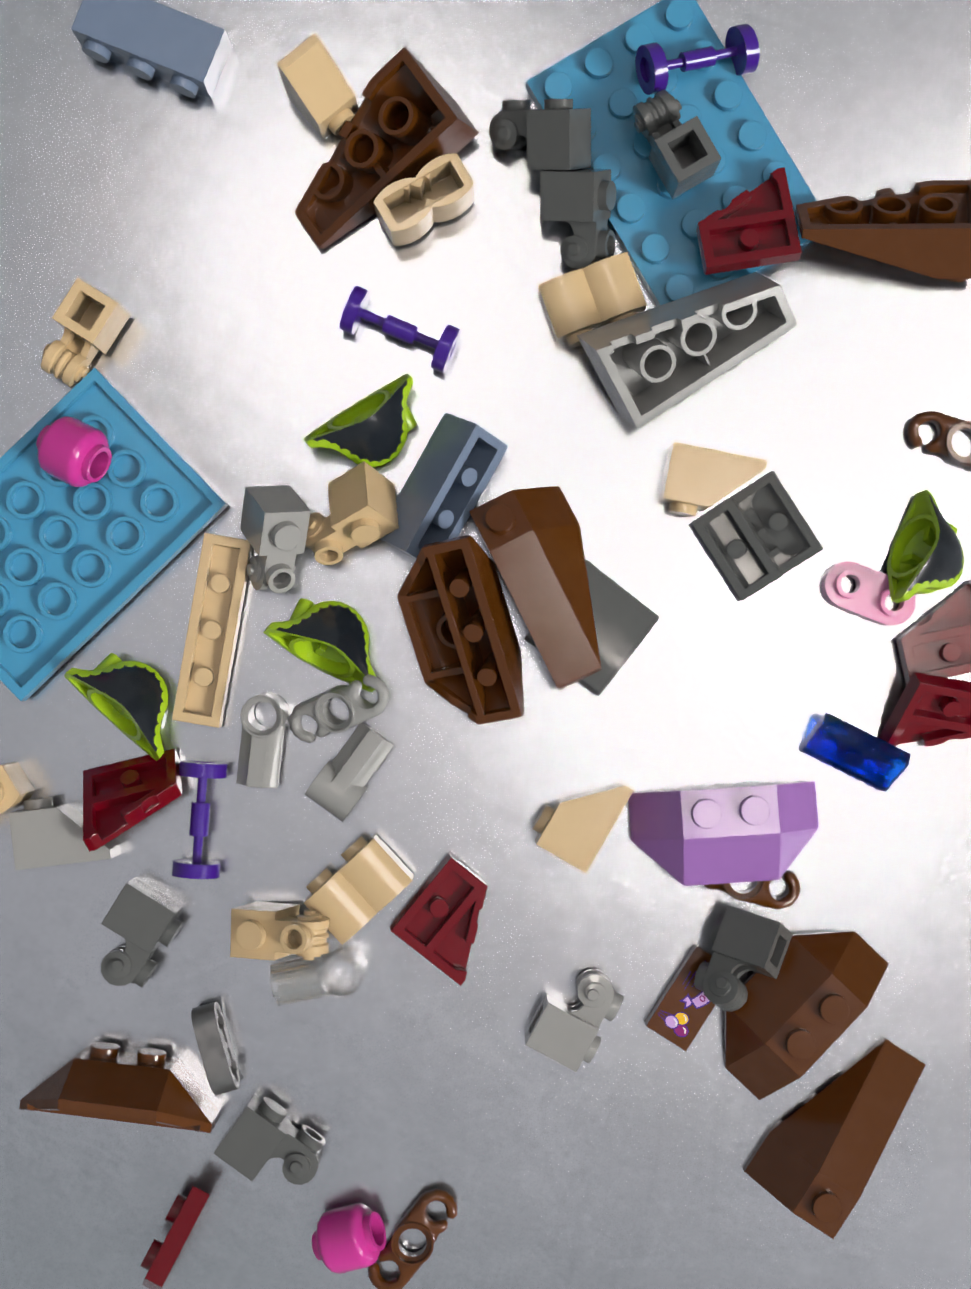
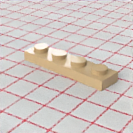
M204 533L172 720L217 728L222 727L248 578L247 565L249 564L253 549L248 540Z

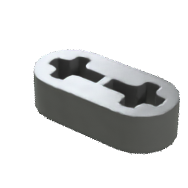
M213 1002L192 1008L191 1018L194 1034L213 1094L216 1096L240 1089L239 1069L218 1002Z

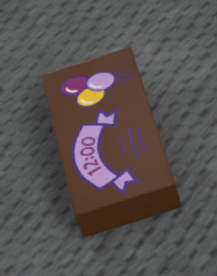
M697 944L693 945L645 1021V1025L684 1051H687L715 1007V1004L707 999L704 992L696 989L694 986L695 975L700 964L703 961L710 962L712 957L711 953Z

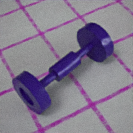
M741 24L728 29L724 49L715 50L712 46L680 52L676 59L667 60L662 47L656 42L640 45L635 56L637 79L643 92L651 95L667 88L668 70L680 68L682 72L711 67L715 66L717 60L729 57L733 61L737 76L753 73L759 64V42L754 29L749 24Z
M358 285L353 288L344 306L339 322V330L354 335L362 319L381 326V332L410 344L417 341L434 348L435 352L430 368L442 373L446 371L457 347L462 329L447 324L440 339L437 340L418 332L419 327L390 314L385 318L366 310L370 299V290Z
M200 760L180 761L179 776L198 778L196 802H191L189 835L194 836L192 859L173 860L172 876L187 879L220 878L221 862L202 859L203 837H207L209 833L211 804L206 802L207 778H227L228 763Z

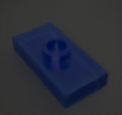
M828 712L823 714L808 734L802 747V752L885 793L909 766L911 757L910 753Z

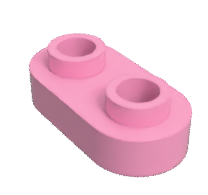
M844 561L834 564L825 572L822 578V592L825 599L831 605L879 625H900L910 619L915 611V595L909 600L900 602L899 607L895 611L889 610L885 603L886 597L890 594L888 575L860 563ZM845 576H851L856 582V588L852 593H847L842 589L841 582Z

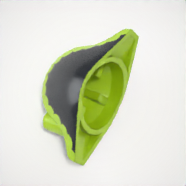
M405 373L365 396L302 438L303 441L311 448H331L339 451L356 464L365 461L371 467H376L390 462L403 449L408 431L415 428L418 424L406 403L414 382L412 376Z
M928 489L915 494L890 549L887 561V574L891 601L895 603L909 600L916 593L929 594L952 587L958 582L964 569V552L957 536V527L944 519L934 496Z
M301 598L289 621L272 622L264 630L263 633L318 670L349 684L354 680L362 682L361 689L368 692L375 690L373 687L363 683V677L367 674L376 676L368 655V629L363 618L349 605L338 601H322L314 604L308 599Z
M110 653L94 670L71 668L65 673L64 677L124 735L154 760L160 759L164 754L160 728L168 706V691L163 678L155 669L138 661H122L116 654Z

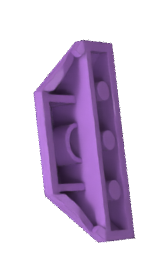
M816 781L632 793L628 800L631 841L683 886L779 880L819 829Z

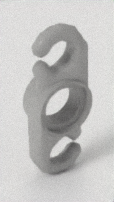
M370 674L364 676L363 683L373 687L378 694L376 703L371 704L361 696L362 682L358 680L352 681L348 686H334L321 694L297 704L289 717L290 729L299 740L307 743L313 742L315 740L314 733L306 731L301 724V717L308 715L318 725L315 732L318 737H325L329 732L342 733L383 713L390 701L389 689L379 677ZM330 698H338L347 705L349 710L347 720L337 719L331 714L329 710Z

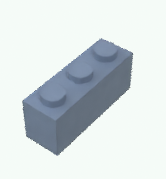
M82 0L71 27L72 32L82 46L81 50L91 58L104 63H108L110 58L126 64L125 68L132 74L146 80H152L154 75L169 81V86L173 90L191 98H195L197 93L212 98L232 49L225 29L153 0Z
M445 412L396 498L399 528L380 539L406 555L417 559L420 550L425 544L458 537L470 516L469 511L475 508L509 446L478 424Z

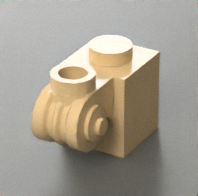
M77 277L52 317L53 320L64 328V334L60 341L55 340L45 346L41 369L48 374H54L56 379H62L65 385L73 387L89 373V365L98 351L106 355L131 315L118 302Z
M365 461L329 482L330 514L327 517L319 512L310 514L305 546L314 552L315 560L318 563L333 565L340 562L343 558V553L357 545L363 549L398 529L395 484Z
M256 901L232 908L230 957L275 961L285 956L296 954L302 956L303 960H314V957H321V954L329 953V943L327 942L329 933H327V929L330 927V918L322 916L321 913H317L315 910H304V915H299L300 904Z

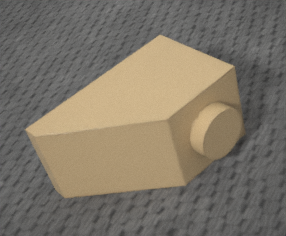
M314 33L277 63V67L288 98L322 140H324L332 133L339 135L346 120L351 123L359 108L355 93L322 41Z
M673 442L668 449L658 503L668 504L669 513L696 517L697 510H707L766 470L768 460Z
M620 782L560 798L553 808L545 805L532 827L534 831L538 832L535 838L536 845L587 873L634 790Z

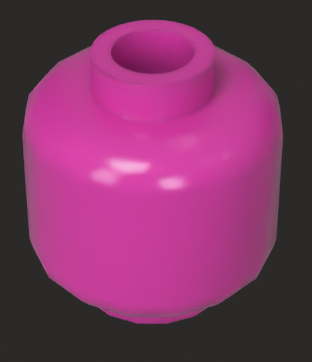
M65 416L57 419L51 425L44 427L38 435L36 446L40 467L47 474L71 486L84 487L92 482H97L109 469L112 454L107 437L101 430L77 418Z
M362 1203L331 1209L323 1213L317 1223V1231L312 1235V1249L316 1258L322 1260L331 1272L337 1274L373 1265L378 1260L380 1251L386 1245V1230L381 1216L375 1211L372 1212L367 1205Z

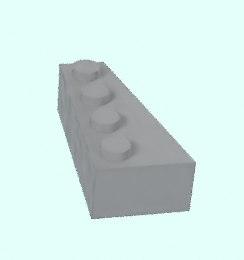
M754 272L577 335L615 409L638 429L796 327L798 323L781 285Z

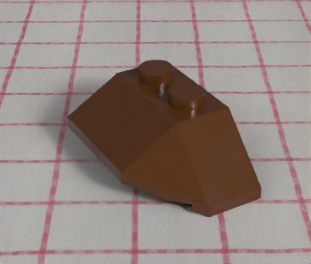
M471 535L425 544L397 595L425 684L450 704L467 713V717L477 725L523 717L525 711L521 649L495 564Z
M854 930L792 934L777 979L754 972L744 982L748 992L745 1004L736 1011H725V1068L758 1100L801 1078L865 1011L889 963Z
M95 1042L90 1047H85L31 1089L20 1100L19 1109L130 1122L203 1133H211L219 1118V1110L179 1058L166 1057V1051L156 1048H141L138 1050V1053L119 1051V1045L108 1042Z

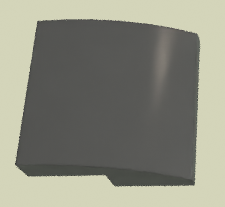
M775 470L770 471L691 522L741 601L749 598L781 578L785 573L825 549Z
M586 559L602 670L578 682L599 697L661 617ZM528 633L524 639L536 648Z

